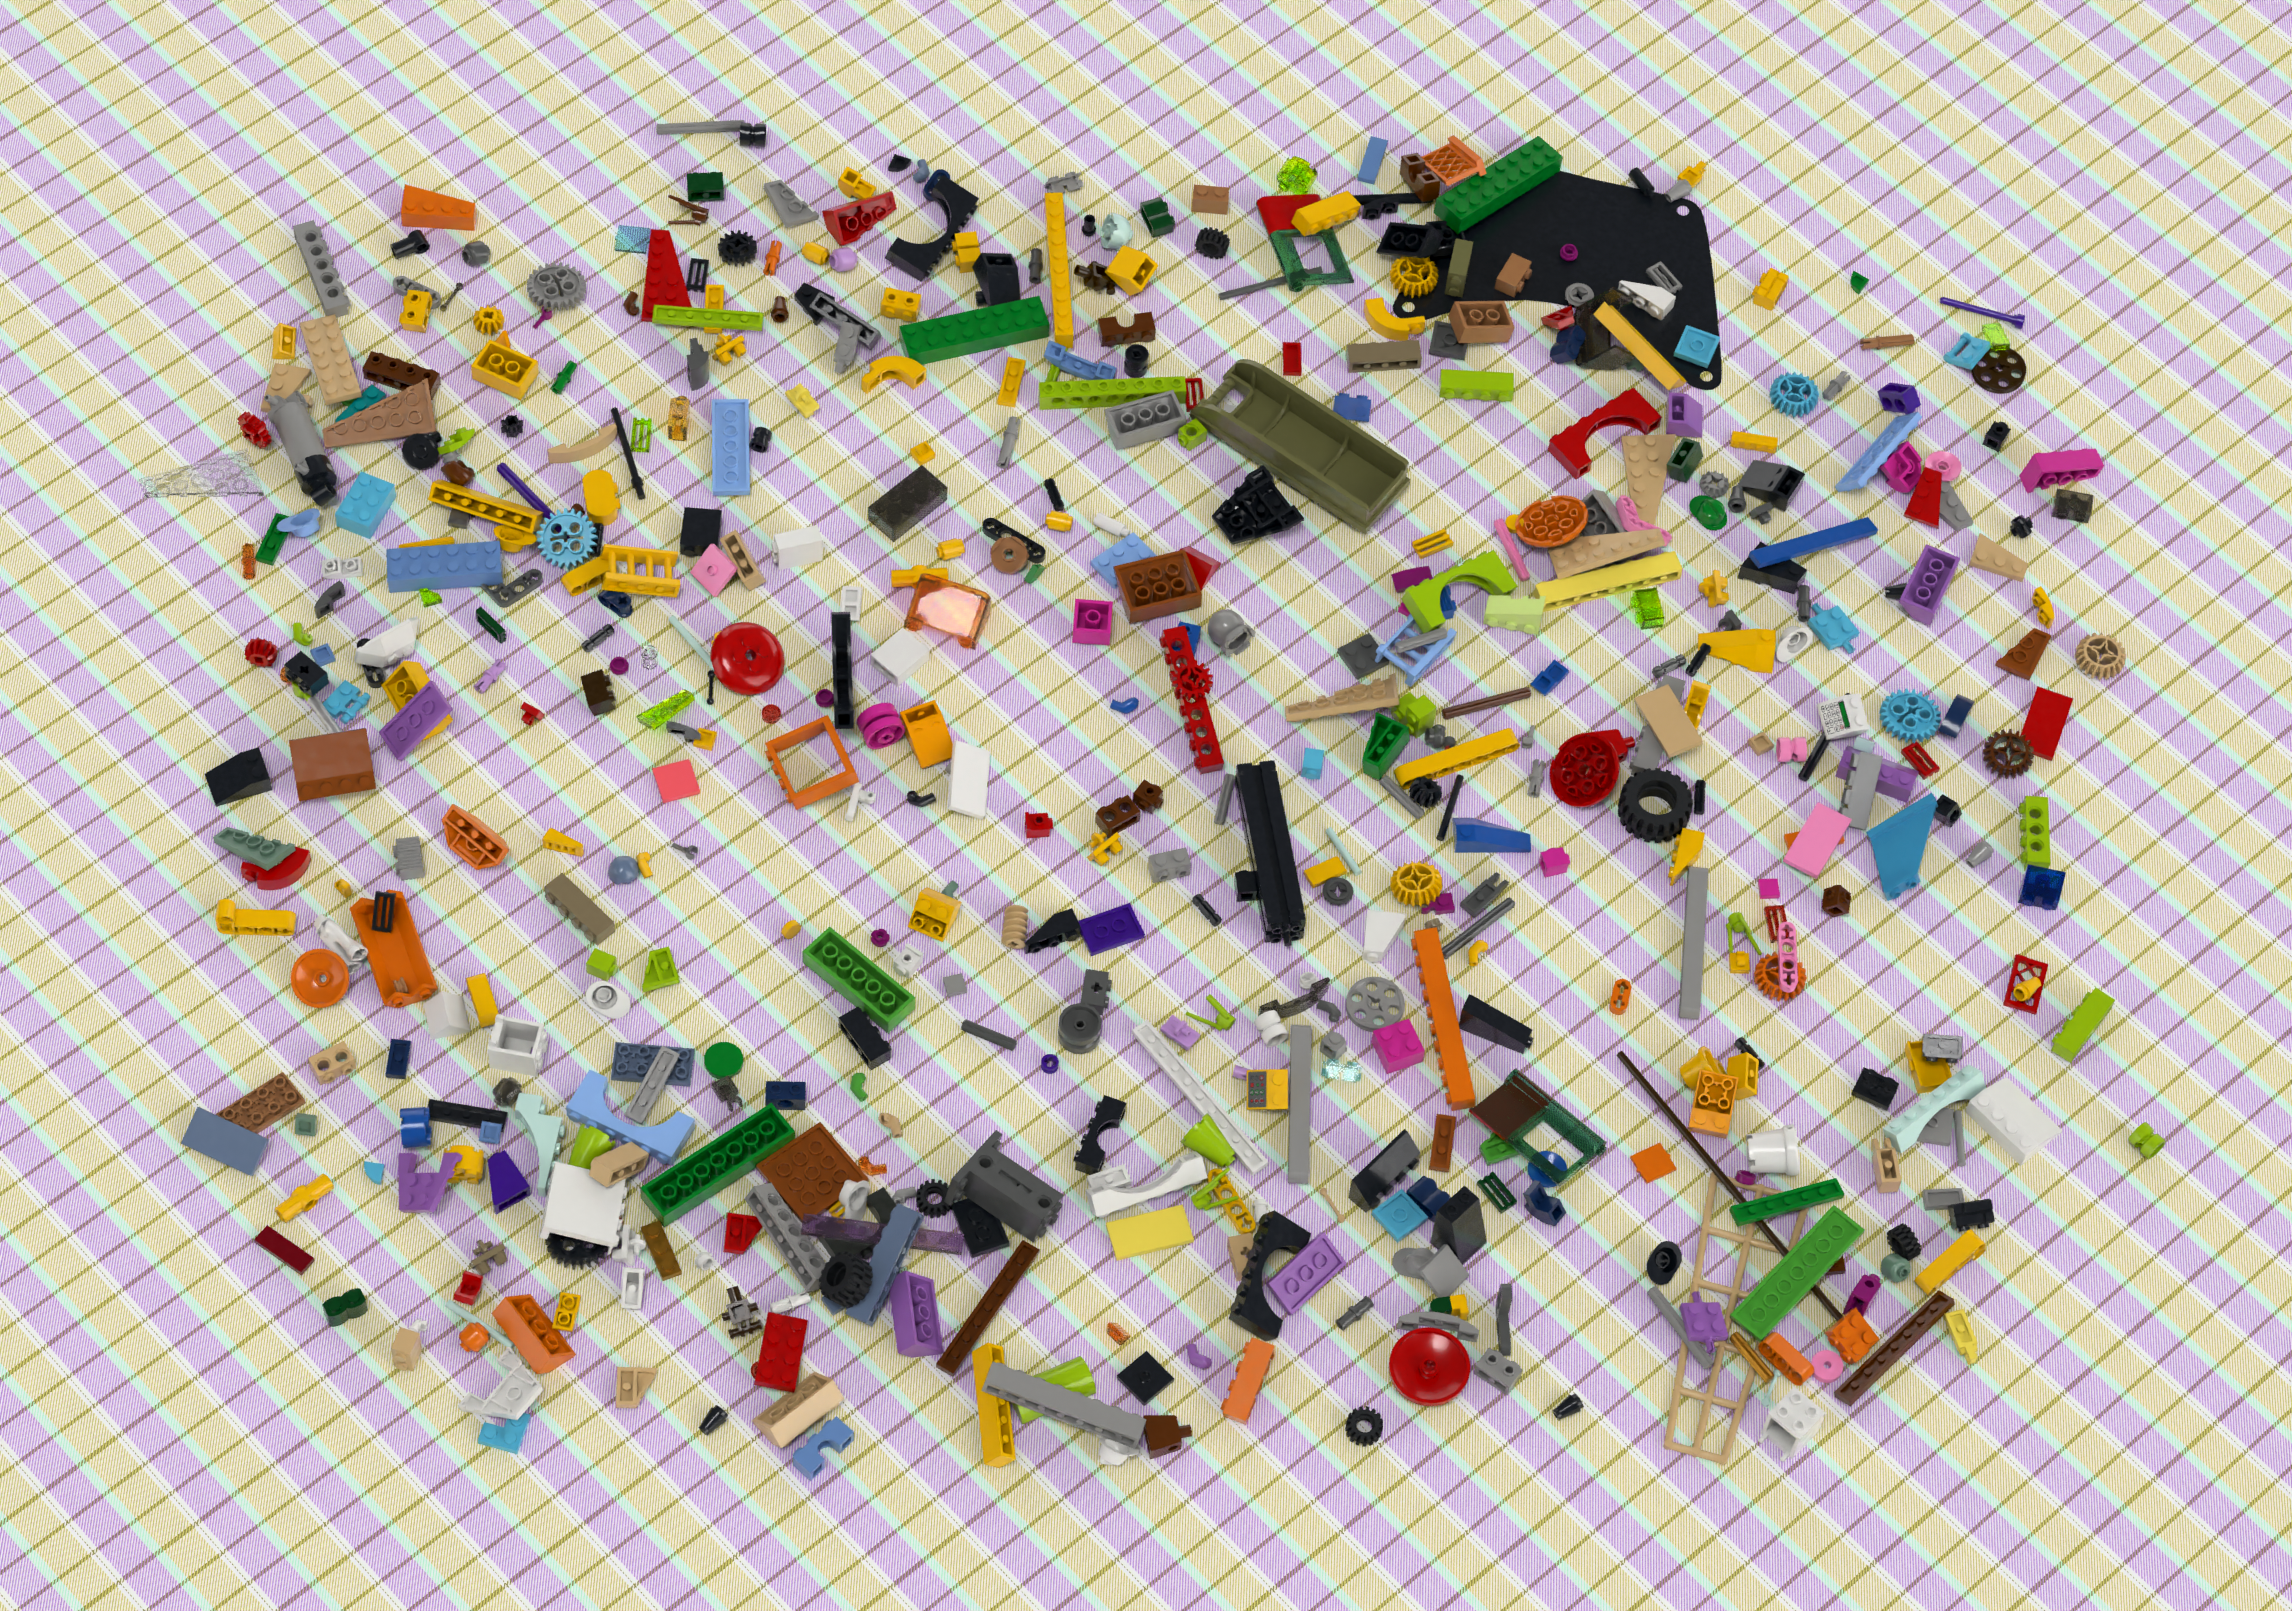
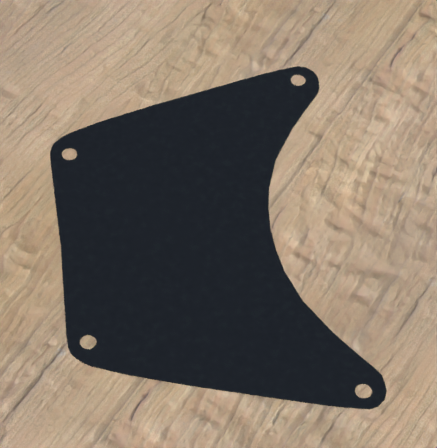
M1559 171L1463 231L1465 240L1473 242L1463 297L1445 294L1452 255L1440 257L1429 255L1424 258L1429 257L1430 262H1434L1435 267L1438 269L1437 285L1433 288L1432 292H1428L1426 296L1421 294L1420 298L1417 295H1414L1413 298L1409 294L1404 296V292L1398 294L1393 304V311L1397 317L1412 318L1424 316L1425 320L1449 313L1456 301L1529 300L1570 306L1568 301L1565 300L1566 289L1572 284L1582 283L1592 289L1594 298L1590 306H1585L1584 308L1577 307L1576 309L1594 314L1604 301L1609 306L1612 305L1692 387L1702 390H1713L1720 385L1722 379L1720 341L1708 368L1674 356L1675 349L1686 325L1719 336L1713 268L1704 216L1697 204L1684 198L1670 203L1665 198V194L1655 192V197L1650 198L1649 196H1644L1638 188ZM1679 206H1686L1689 209V213L1685 216L1680 215L1677 212V208ZM1566 244H1572L1578 250V256L1573 261H1566L1560 256V250ZM1512 253L1532 262L1530 268L1532 274L1528 280L1525 279L1522 291L1517 292L1515 297L1495 289L1496 278ZM1660 261L1682 284V290H1677L1673 294L1676 296L1674 307L1662 320L1651 316L1647 311L1637 307L1633 302L1617 293L1621 280L1657 286L1648 276L1646 270ZM1577 292L1576 297L1582 300V296H1580ZM1405 302H1411L1414 304L1415 309L1412 312H1406L1403 310L1402 305ZM1704 371L1710 372L1713 376L1712 380L1703 381L1700 377L1701 373Z

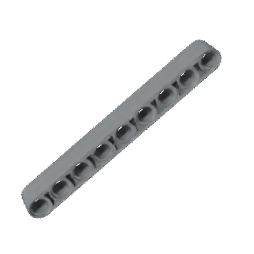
M1689 866L1687 872L1679 1018L1698 1020L1700 1015L1708 868Z
M1291 1025L1288 1183L1308 1184L1311 1080V1026Z

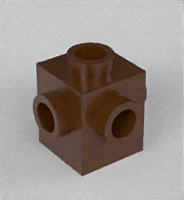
M1143 780L1133 793V802L1141 810L1151 814L1155 809H1159L1164 802V799H1162L1163 790L1158 785L1151 784L1146 780Z
M1834 885L1824 889L1822 909L1833 918L1848 914L1851 893L1841 885Z

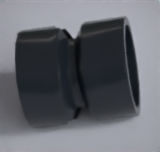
M741 122L740 146H750L753 143L755 147H765L766 124L756 123L753 127L751 123Z
M1133 344L1126 349L1124 371L1129 377L1140 378L1147 373L1149 353L1146 347Z

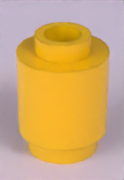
M814 242L805 243L802 255L806 259L819 265L827 263L830 254L827 248Z
M1051 510L1050 514L1047 513L1045 519L1048 529L1062 532L1070 531L1073 523V517L1069 516V514Z
M953 538L939 542L938 547H936L938 558H942L944 561L959 557L962 553H965L962 539Z

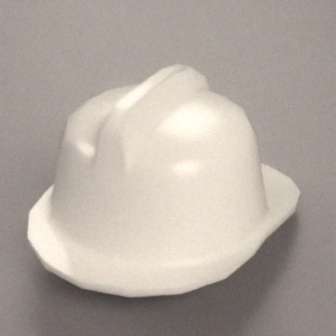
M1790 626L1786 628L1781 634L1776 651L1778 661L1787 662L1808 648L1813 639L1812 631L1807 627Z
M597 981L592 983L586 991L588 1005L609 1018L619 1019L629 1012L631 1007L629 996L610 982Z
M846 1180L839 1194V1201L845 1207V1221L849 1226L857 1225L864 1215L870 1189L867 1181L854 1182Z
M1104 1437L1099 1439L1101 1443L1099 1462L1101 1464L1119 1466L1128 1456L1137 1455L1140 1452L1138 1445L1134 1449Z

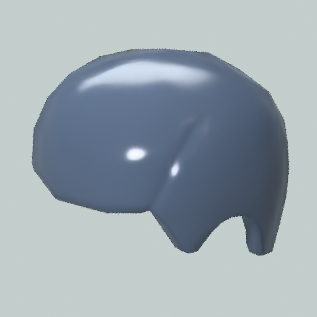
M618 856L611 862L608 876L617 885L620 883L630 884L637 878L640 869L634 858Z

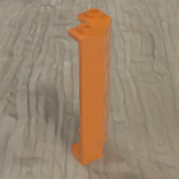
M388 889L386 892L396 893L391 933L372 930L375 900L361 897L349 909L362 945L368 949L367 959L384 1006L401 1008L430 998L438 990L403 892ZM380 897L377 922L379 927L381 924L383 897ZM388 898L385 920L386 928L388 925L390 898ZM403 977L408 994L396 992L393 980L399 981Z

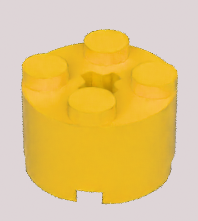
M466 1145L451 1146V1150L445 1148L444 1153H459L463 1155L461 1161H457L453 1168V1171H455L453 1177L448 1178L447 1182L455 1184L459 1183V1180H465L469 1184H478L483 1173L484 1152L479 1149V1152L473 1151L474 1147Z

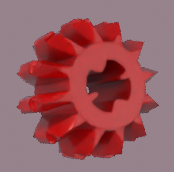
M257 637L248 642L244 655L246 656L245 659L250 661V664L265 668L266 666H272L275 662L278 650L277 646L272 644V641Z

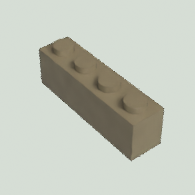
M1419 340L1371 342L1366 344L1354 343L1347 345L1345 355L1348 373L1418 369L1421 366L1422 360Z
M563 873L545 886L546 900L558 907L560 914L564 917L567 916L576 929H581L590 942L593 941L598 946L615 932L614 921Z

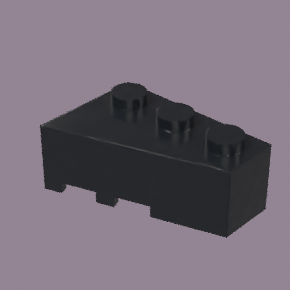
M1760 541L1754 550L1766 547L1767 545ZM1748 556L1740 567L1738 579L1743 580L1746 578L1755 581L1759 585L1763 583L1771 585L1774 589L1795 594L1798 587L1804 583L1807 569L1790 559L1758 568Z

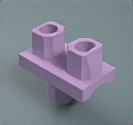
M1173 1014L1160 1028V1031L1165 1036L1177 1042L1185 1050H1189L1200 1038V1034L1189 1027L1186 1021L1179 1020Z

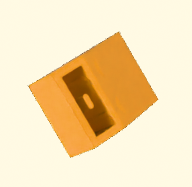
M935 700L900 712V720L905 728L904 734L921 769L952 759L953 743L943 715Z
M1700 1069L1687 1127L1689 1131L1726 1139L1739 1077Z

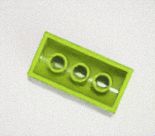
M1081 1356L1033 1376L1043 1378L1046 1382L1054 1385H1061L1072 1392H1080L1086 1397L1096 1393L1092 1374ZM1011 1402L1022 1425L1044 1416V1414Z

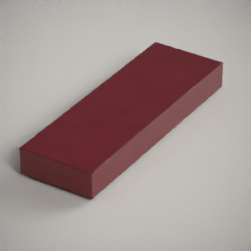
M268 1225L254 1239V1243L301 1276L315 1261L314 1257Z

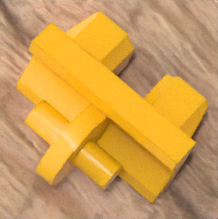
M722 333L717 336L718 342L715 343V346L720 348L714 351L715 354L712 355L714 361L718 359L723 366L729 364L733 360L729 354L732 350L737 357L746 353L747 350L743 344L745 339L740 335L732 340L730 334L726 337Z
M1714 569L1713 574L1704 578L1703 582L1698 585V589L1708 597V607L1714 608L1717 604L1725 605L1728 602L1729 593L1721 591V589L1724 590L1727 587V578L1720 576V571Z
M1094 832L1091 835L1092 842L1089 845L1091 848L1098 846V848L1087 856L1088 860L1092 861L1094 859L1102 866L1110 859L1104 852L1106 848L1113 855L1121 851L1123 846L1118 840L1121 836L1117 832L1106 841L1104 839L1107 835L1104 832L1100 835Z

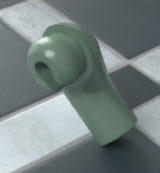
M952 880L941 893L953 898V893L959 886Z

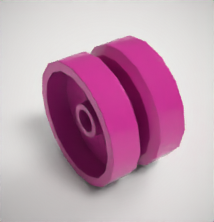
M879 703L873 705L858 716L856 723L863 734L868 748L881 749L888 747L904 735V725L900 718H898L899 715L893 704Z

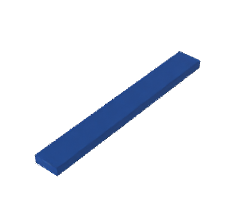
M1869 517L1752 550L1748 556L1758 568H1762L1875 535L1878 529Z

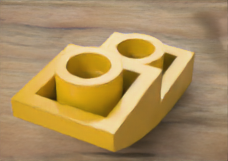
M2040 586L2034 590L2032 601L2039 608L2037 613L2038 620L2049 629L2054 620V611L2049 597Z
M560 1293L552 1329L573 1332L581 1295Z

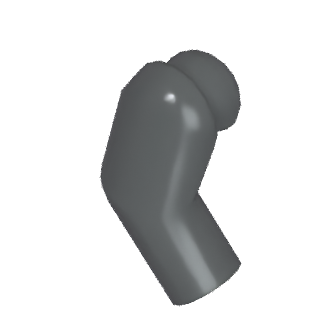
M1318 1000L1316 1009L1329 1012V1020L1338 1022L1341 1012L1337 1006L1331 1002Z

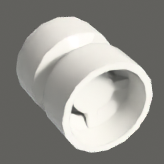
M1275 1010L1264 1012L1254 1021L1267 1047H1275L1283 1043L1289 1036Z

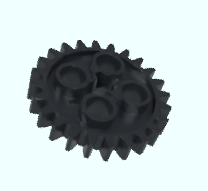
M551 1232L548 1238L545 1239V1243L548 1245L547 1251L552 1252L551 1258H557V1264L564 1261V1268L572 1264V1270L575 1269L576 1265H579L580 1269L583 1270L584 1264L591 1268L592 1261L598 1264V1257L604 1259L603 1252H608V1246ZM588 1244L594 1245L592 1248L585 1247ZM566 1247H573L570 1251L565 1250Z

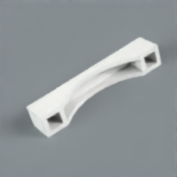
M1194 1151L1177 1157L1164 1174L1145 1185L1133 1188H1119L1103 1183L1085 1191L1091 1212L1096 1217H1106L1110 1212L1126 1210L1128 1206L1133 1204H1143L1147 1199L1159 1198L1167 1192L1182 1190L1184 1186L1189 1184H1199L1208 1177L1202 1156Z

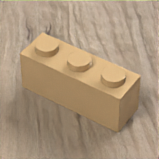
M736 529L720 538L730 560L738 567L737 573L743 584L750 591L766 582L747 544Z
M631 1141L595 1157L590 1164L589 1176L605 1187H609L643 1171L649 1153Z

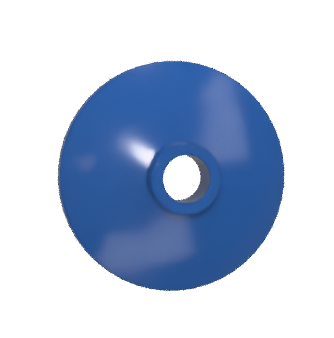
M1541 1151L1531 1157L1528 1162L1527 1171L1532 1181H1540L1543 1187L1550 1188L1564 1181L1567 1175V1165L1564 1159L1557 1153ZM1547 1170L1550 1174H1545L1543 1171Z

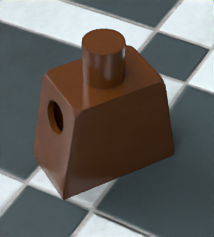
M1175 1415L1143 1416L1146 1419L1143 1430L1149 1459L1180 1450L1182 1445L1181 1438L1192 1437L1190 1424L1179 1426L1177 1416Z

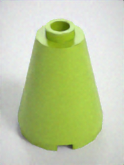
M1208 1113L1180 1141L1186 1147L1198 1152L1220 1167L1224 1165L1228 1167L1236 1159L1233 1157L1235 1154L1234 1150Z
M582 1123L579 1127L568 1165L590 1170L592 1160L611 1151L615 1147L616 1142L613 1140L611 1143L608 1141L610 1136L592 1126H589L588 1129L584 1128L585 1124Z

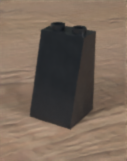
M1465 1185L1437 1210L1430 1241L1438 1250L1444 1244H1447L1462 1265L1487 1243L1480 1200Z

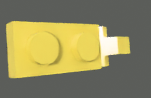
M1964 1309L1944 1313V1320L1957 1351H1959L1960 1355H1964L1968 1365L1976 1363L1978 1359L1976 1354L1978 1342Z

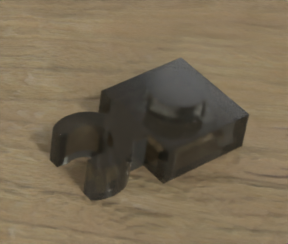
M729 1075L711 1084V1088L720 1102L727 1101L729 1111H733L732 1103L734 1102L742 1107V1099L736 1096L739 1094L738 1089Z

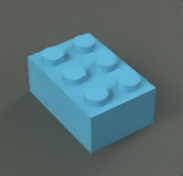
M360 472L335 513L337 527L371 539L396 498L395 484Z

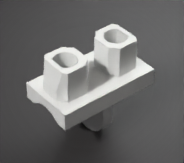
M628 1224L623 1225V1230L616 1233L619 1236L618 1244H622V1247L612 1250V1258L615 1262H624L627 1266H633L634 1255H639V1250L645 1249L646 1242L641 1240V1235L632 1231Z

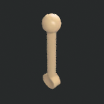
M1321 1188L1320 1194L1326 1198L1337 1215V1221L1343 1223L1345 1216L1340 1214L1328 1196L1327 1189Z

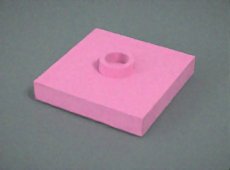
M710 544L690 573L714 597H717L738 567L715 544Z

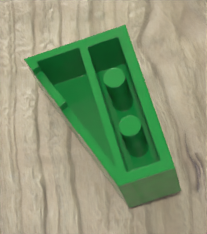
M1376 712L1370 738L1367 741L1362 758L1363 773L1380 781L1410 741L1408 726Z

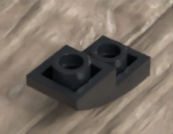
M1398 196L1385 197L1365 204L1363 206L1362 219H1380L1381 213H1397Z

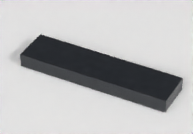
M429 1099L427 1106L430 1109L429 1120L479 1129H481L482 1121L503 1124L501 1131L503 1133L508 1118V1112L433 1099Z

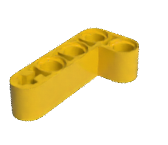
M221 899L217 902L216 925L217 930L222 934L291 936L295 932L296 914L292 911L236 909L235 902L232 900Z
M1972 1229L1968 1230L1915 1278L1914 1282L1930 1296L1968 1261L1978 1259L1985 1252L1986 1244Z

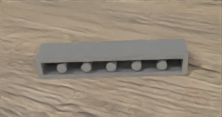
M1664 674L1662 681L1658 680L1656 689L1669 684L1680 702L1686 681ZM1648 724L1642 727L1640 736L1643 737L1642 741H1637L1635 752L1638 753L1636 757L1632 756L1629 767H1632L1631 775L1633 776L1634 773L1638 771L1643 772L1644 769L1651 768V770H1655L1658 767L1663 752L1661 745Z

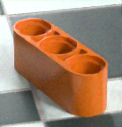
M1777 1332L1770 1333L1758 1345L1760 1353L1797 1386H1801L1815 1372L1813 1365Z

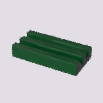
M481 606L476 609V621L499 643L505 642V629Z
M1491 1172L1489 1176L1486 1175L1483 1180L1477 1181V1186L1500 1214L1517 1204L1515 1197L1494 1172ZM1486 1183L1493 1190L1494 1194L1502 1201V1203L1505 1205L1504 1207L1486 1187Z

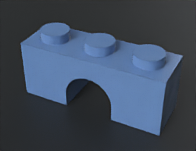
M837 1416L832 1421L828 1420L818 1434H813L803 1448L799 1447L794 1452L793 1466L811 1481L825 1468V1459L819 1454V1451L830 1447L840 1454L854 1441V1432Z

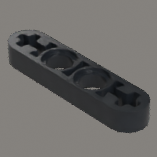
M987 518L983 521L982 531L989 538L997 541L1002 538V534L1008 533L1019 538L1027 545L1029 561L1035 564L1044 561L1045 548L997 519Z

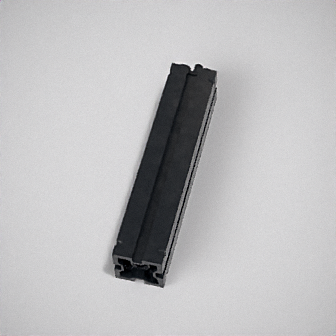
M1275 760L1261 761L1259 765H1252V763L1237 764L1234 785L1250 868L1255 873L1256 899L1264 932L1265 943H1278L1283 938L1284 946L1288 947L1292 945L1291 941L1303 939L1306 916Z

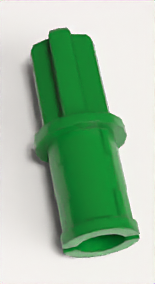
M571 360L568 361L562 372L557 374L558 377L550 388L552 392L559 395L562 393L565 385L571 381L570 377L577 367L576 363Z

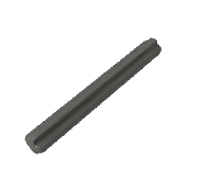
M1512 898L1505 899L1442 948L1443 957L1445 959L1449 958L1514 908L1515 902Z

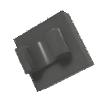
M1771 502L1754 508L1749 512L1751 519L1758 517L1761 525L1768 523L1771 520L1768 512L1773 509Z
M1731 609L1725 612L1724 619L1719 621L1718 627L1725 625L1727 628L1724 631L1740 630L1742 622Z

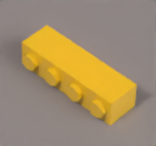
M1347 190L1297 209L1291 223L1305 237L1310 234H1316L1323 229H1329L1336 224L1340 225L1349 219L1353 220L1358 215L1361 204Z

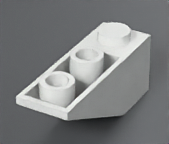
M1623 280L1619 282L1617 291L1623 298L1630 300L1637 307L1644 309L1651 316L1662 320L1674 307L1676 296L1662 287Z

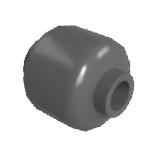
M482 241L468 243L462 250V258L470 266L484 264L489 259L490 249Z

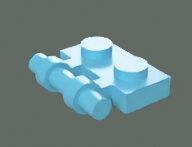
M344 680L323 702V705L333 718L337 719L340 715H343L340 720L346 724L349 720L354 719L360 708H364L367 705L370 695L365 692L362 696H358L360 689ZM351 703H354L351 708H347Z

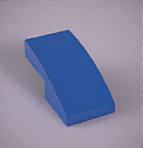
M1554 659L1545 671L1539 673L1530 686L1546 696L1569 674V670Z

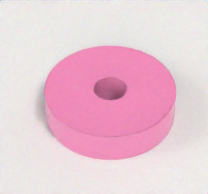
M1822 1350L1817 1352L1812 1358L1811 1364L1815 1371L1813 1374L1814 1378L1823 1383H1832L1839 1379L1843 1371V1361L1837 1353L1830 1350ZM1824 1365H1829L1830 1368L1827 1369Z

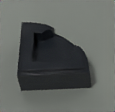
M894 154L888 171L900 172L907 169L911 165V159Z

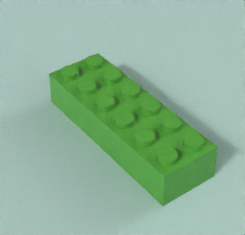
M828 927L803 950V963L855 1007L859 1006L862 1012L865 1011L869 1018L888 1034L915 1009V997L831 927Z

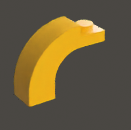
M1383 297L1366 299L1364 302L1363 311L1370 327L1379 335L1391 340L1406 341L1409 334L1424 332L1426 323L1424 316L1412 318L1394 317L1386 310Z
M887 356L877 359L869 364V373H866L862 378V391L868 394L881 382L889 379L900 380L914 390L926 380L927 369L908 357Z
M1693 680L1684 711L1697 731L1708 701L1711 685Z

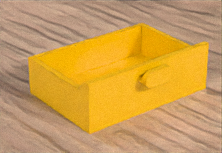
M1907 1041L1904 1050L1917 1094L1932 1092L1952 1077L1946 1059H1938V1062H1928L1926 1058L1922 1057V1041Z

